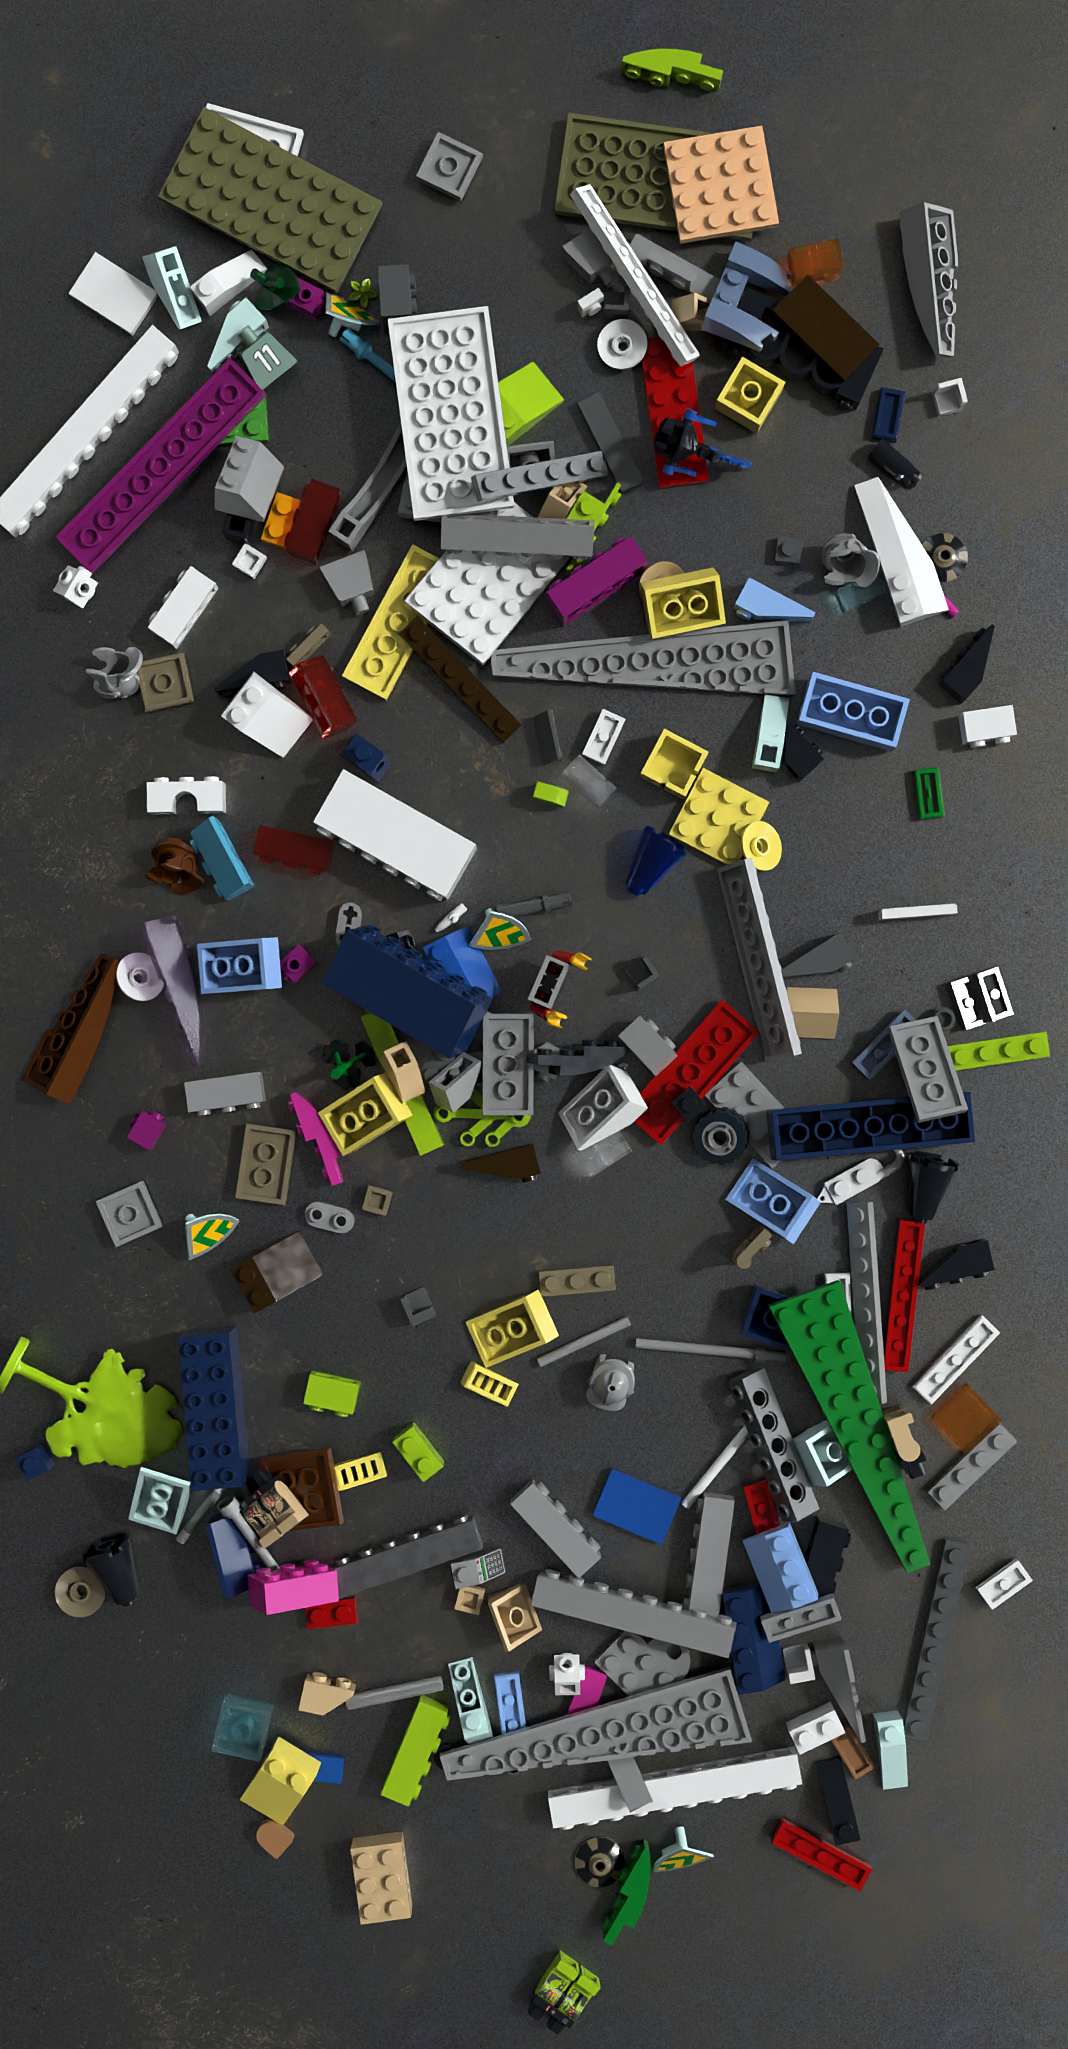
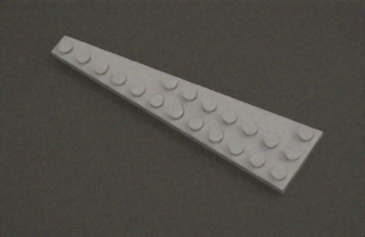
M788 620L697 629L652 639L650 634L498 649L491 655L493 677L784 696L796 695Z
M726 1667L440 1753V1759L448 1781L480 1777L486 1774H502L506 1771H528L529 1768H551L553 1765H575L631 1758L637 1755H654L656 1752L681 1751L680 1749H702L705 1746L712 1745L726 1746L750 1743L752 1739L730 1667Z

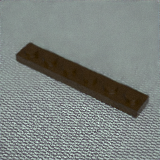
M418 616L399 633V636L502 743L521 726L516 718Z

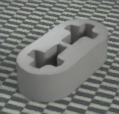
M345 903L339 910L335 936L338 946H340L342 941L340 937L345 935L347 928L361 927L362 911L355 903ZM353 907L354 912L358 915L357 917H352L351 925H348V917L344 915V911H349V908Z

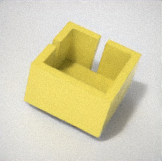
M664 729L640 774V778L658 787L663 783L666 785L665 791L684 800L709 752Z

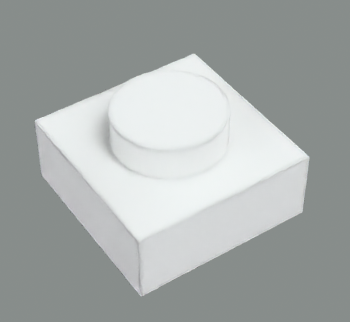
M597 288L577 301V310L582 318L587 314L592 316L601 310L604 295L600 289Z
M245 543L232 565L255 579L267 557Z

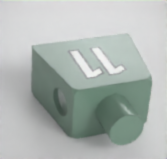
M247 325L237 334L245 344L237 354L249 377L262 390L298 362L267 331H263L257 336L252 328Z

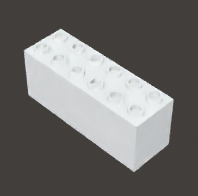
M344 769L313 821L321 835L330 840L333 837L340 839L338 843L342 847L353 853L355 849L361 851V856L374 865L377 861L384 864L382 868L395 877L400 873L406 877L404 879L406 883L417 889L423 886L428 889L426 893L440 902L442 898L448 901L477 850L475 843Z

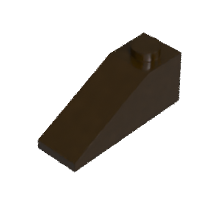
M533 1143L460 1163L463 1169L515 1180L522 1179L523 1183L536 1180V1175L541 1174Z

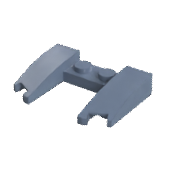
M735 241L701 329L760 352L763 348L761 341L766 337L772 341L776 340L778 331L754 316L738 309V303L747 282L787 296L794 289L789 287L788 284L791 272L757 250Z

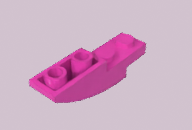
M298 1092L291 1093V1099L288 1100V1104L292 1114L296 1113L300 1123H297L296 1127L300 1138L305 1137L306 1141L316 1138L317 1143L314 1144V1149L317 1157L323 1158L325 1167L322 1168V1172L326 1182L330 1181L332 1186L342 1183L343 1178L336 1160L342 1154L318 1114L320 1111Z

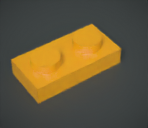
M278 492L276 493L261 537L262 542L286 549L301 500Z

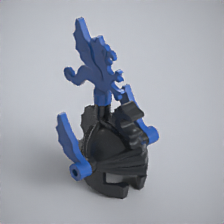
M686 409L682 421L667 416L659 424L660 429L654 438V453L667 458L662 472L668 475L678 471L696 476V471L676 465L677 462L689 458L692 454L697 455L699 458L707 459L711 463H716L717 459L734 466L736 464L742 468H748L752 465L751 462L729 454L726 455L710 445L698 443L695 428L692 425L693 421L714 427L717 422L696 415L697 412L692 409Z

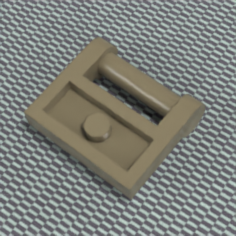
M759 1225L733 1252L732 1260L742 1269L749 1268L752 1263L751 1257L758 1250L763 1252L771 1244L769 1239L773 1235Z

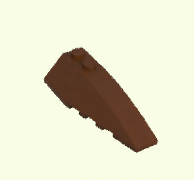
M101 952L85 975L83 987L75 990L71 995L72 1003L66 1011L61 1010L56 1018L59 1021L53 1030L48 1029L44 1034L21 1079L22 1081L48 1096L70 1104L72 1098L77 1093L84 1075L89 1069L101 1039L111 1006L119 960Z

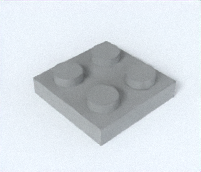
M438 132L416 175V179L462 201L483 158V153Z
M144 1181L96 1201L115 1247L163 1227Z

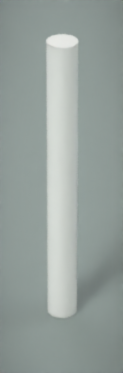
M745 1425L681 1502L684 1507L689 1509L747 1439L749 1434Z

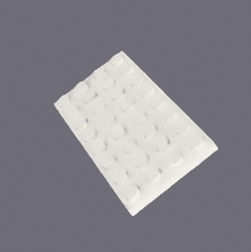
M488 306L388 319L414 521L514 508L513 496L477 502L471 477L475 474L509 468Z

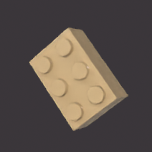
M403 1831L353 1838L351 1856L361 1925L411 1918L413 1905Z

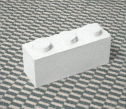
M192 566L188 570L182 571L177 579L178 585L173 591L170 590L163 599L164 605L159 612L155 611L148 622L150 624L148 626L149 630L175 649L178 648L219 589L215 582Z

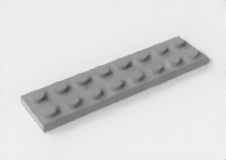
M753 858L743 859L720 867L716 870L756 1027L760 1032L758 1035L765 1062L802 1054Z

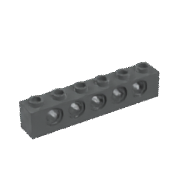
M765 1368L750 1369L729 1380L731 1395L737 1403L740 1418L745 1424L749 1434V1441L758 1457V1464L763 1470L768 1489L776 1503L777 1513L783 1522H798L817 1511L819 1506Z

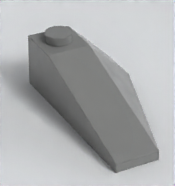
M842 1636L812 1642L814 1650L810 1651L813 1666L818 1667L820 1674L860 1742H866L859 1707L856 1706L859 1700L853 1683L855 1678L848 1647Z

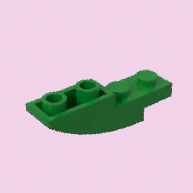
M643 1839L640 1846L636 1845L630 1855L631 1862L628 1867L624 1866L620 1871L617 1881H619L621 1893L615 1900V1910L611 1917L607 1915L601 1926L603 1941L611 1946L624 1924L634 1929L645 1904L649 1888L651 1865L649 1844L645 1839Z

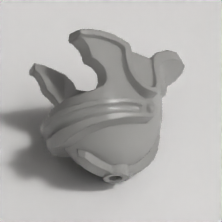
M843 533L834 535L825 543L822 550V563L832 572L824 576L825 583L843 585L844 582H855L860 587H867L875 580L880 567L878 553L868 550L856 539L854 534Z
M101 647L92 651V655L106 663V666L101 670L86 669V674L94 679L93 687L101 697L106 699L126 698L137 691L140 684V677L137 675V671L141 667L143 660L140 650L136 647H130L125 652H118L113 648Z
M600 1354L589 1379V1387L586 1394L587 1400L595 1407L603 1410H621L625 1406L627 1398L634 1393V1363L628 1361V1364L618 1359L605 1360L606 1354Z

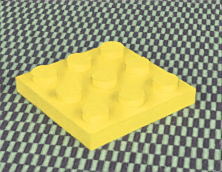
M703 768L668 835L725 865H729L739 861L743 854L741 837L744 829L749 824L761 820L769 802Z

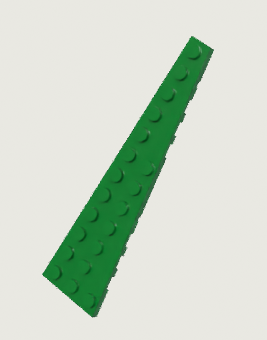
M836 1280L767 1305L781 1333L784 1335L789 1345L788 1347L796 1358L802 1374L811 1387V1391L816 1401H818L845 1457L853 1468L859 1484L868 1497V1501L875 1511L884 1532L887 1534L902 1567L909 1573L930 1565L841 1282Z

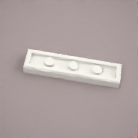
M980 1314L912 1387L932 1405L1000 1332Z

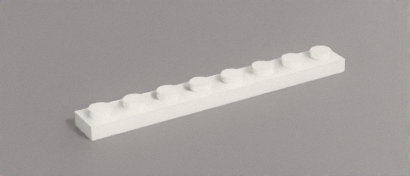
M588 184L576 188L570 194L576 208L588 222L590 230L599 239L605 253L610 256L618 273L628 284L632 295L639 301L645 315L657 329L659 337L668 346L672 357L679 363L680 367L694 361L700 356L699 352L592 186Z

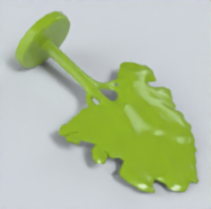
M21 1336L0 1375V1394L4 1392L13 1373H17L58 1393L65 1400L66 1409L63 1420H59L53 1426L48 1427L45 1434L48 1445L55 1456L59 1458L64 1456L70 1457L72 1455L71 1448L74 1446L78 1450V1460L82 1465L106 1461L110 1466L116 1465L126 1468L127 1466L149 1462L151 1458L177 1450L176 1442L183 1435L181 1423L178 1420L172 1419L168 1411L173 1408L178 1409V1403L175 1396L160 1385H154L147 1393L144 1392L143 1385L140 1382L146 1376L144 1369H132L127 1375L121 1364L125 1360L120 1352L116 1353L113 1349H108L103 1354V1359L97 1365L95 1371L91 1374L89 1382L69 1385L21 1361L30 1343L29 1339ZM81 1388H86L89 1391L85 1393L81 1391ZM73 1398L84 1402L86 1405V1409L82 1413H78L75 1410Z

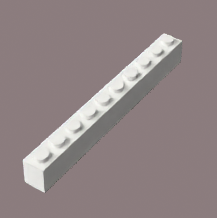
M152 325L0 497V525L16 538L18 535L26 532L30 525L29 522L34 516H39L45 510L49 499L56 497L61 492L64 482L77 474L79 465L84 460H88L93 456L95 447L101 441L103 442L108 439L112 433L111 429L116 423H121L127 417L131 406L138 404L143 399L146 389L159 381L161 372L166 367H170L175 363L179 353L176 345L155 326Z
M793 1746L641 1773L653 1802L631 1813L615 1778L548 1790V1801L553 1829L567 1830L573 1828L576 1824L594 1825L599 1820L604 1819L618 1821L627 1815L640 1817L647 1815L649 1811L668 1812L677 1806L691 1808L700 1802L718 1803L722 1801V1798L728 1797L741 1799L750 1793L757 1792V1794L763 1795L779 1788L791 1790L796 1788L797 1785H801L802 1780L797 1753Z

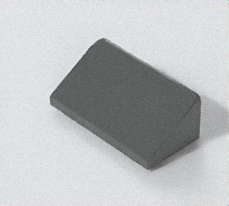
M550 709L536 715L533 719L544 765L561 762L562 760L553 711Z

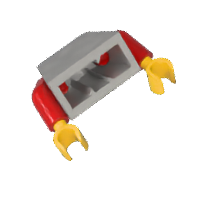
M555 951L551 956L546 955L528 997V1000L532 1001L530 1004L531 1011L546 1020L548 1025L562 1029L560 1020L561 1018L567 1019V1016L551 1009L569 966H575L585 972L588 970V968L584 967L585 962L592 959L581 952L574 954Z

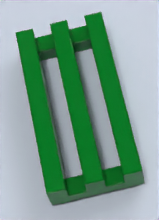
M939 767L913 770L918 820L945 817ZM930 773H933L938 812H933ZM921 774H923L924 787L928 813L926 814L924 812L923 795L920 779Z

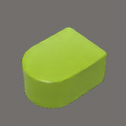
M537 781L532 800L557 807H565L569 791Z

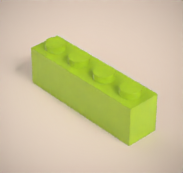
M1047 1032L948 1045L955 1070L1050 1057Z
M420 1695L382 1786V1796L408 1807L412 1799H417L422 1785L418 1784L421 1776H427L431 1766V1762L428 1761L431 1752H437L441 1739L438 1738L440 1730H446L451 1717V1715L447 1714L449 1705L425 1695Z

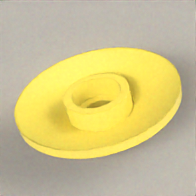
M762 821L753 822L744 829L741 837V849L745 859L753 858L754 866L760 871L774 868L778 864L782 853L781 841L776 830L768 823Z

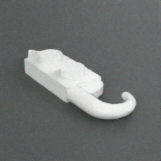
M902 1149L893 1150L896 1154L895 1160L884 1167L877 1160L868 1158L823 1182L824 1186L816 1199L820 1203H834L838 1205L876 1184L901 1168L904 1162Z

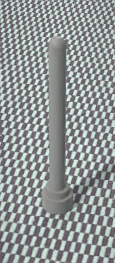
M229 1495L222 1499L217 1505V1509L222 1516L232 1519L267 1568H271V1570L280 1569L267 1549L262 1547L259 1538L240 1514V1504L233 1495Z

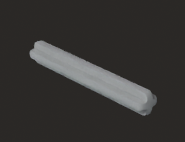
M441 1676L354 1693L353 1697L345 1701L348 1710L439 1692L444 1688Z

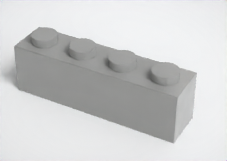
M532 1479L511 1498L510 1504L571 1571L580 1578L601 1558L599 1551L601 1547L592 1537L588 1539L582 1533L584 1528L575 1518L570 1520L565 1515L567 1510L558 1500L553 1502L548 1496L549 1490L542 1482L536 1483Z

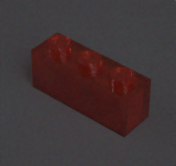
M311 479L309 485H305L301 495V499L304 500L301 509L297 508L293 516V522L295 523L293 531L287 533L284 542L289 555L317 565L342 496L339 488Z
M324 655L302 661L289 672L323 739L347 731L358 721Z
M259 825L253 854L259 857V862L273 864L274 860L283 862V867L297 870L298 866L307 867V872L322 875V871L329 872L335 843L327 839Z

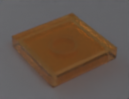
M967 1383L931 1416L933 1421L966 1455L1002 1421Z

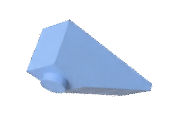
M751 578L746 582L733 607L739 617L745 620H750L751 618L755 621L788 620L792 622H810L816 613Z

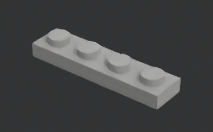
M997 1422L926 1491L946 1510L1015 1445L1017 1440Z

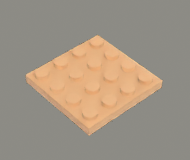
M762 126L664 142L663 148L680 244L779 226Z

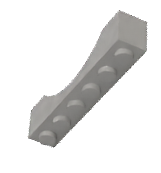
M401 422L388 448L367 482L352 501L341 511L328 531L334 541L353 552L407 470Z

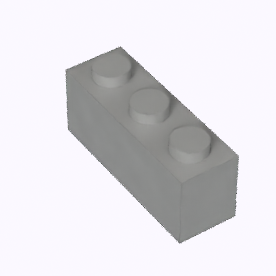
M262 1072L184 1082L188 1112L195 1111L196 1116L211 1114L210 1109L220 1108L221 1113L236 1111L235 1106L245 1104V1109L260 1107V1102L266 1101Z

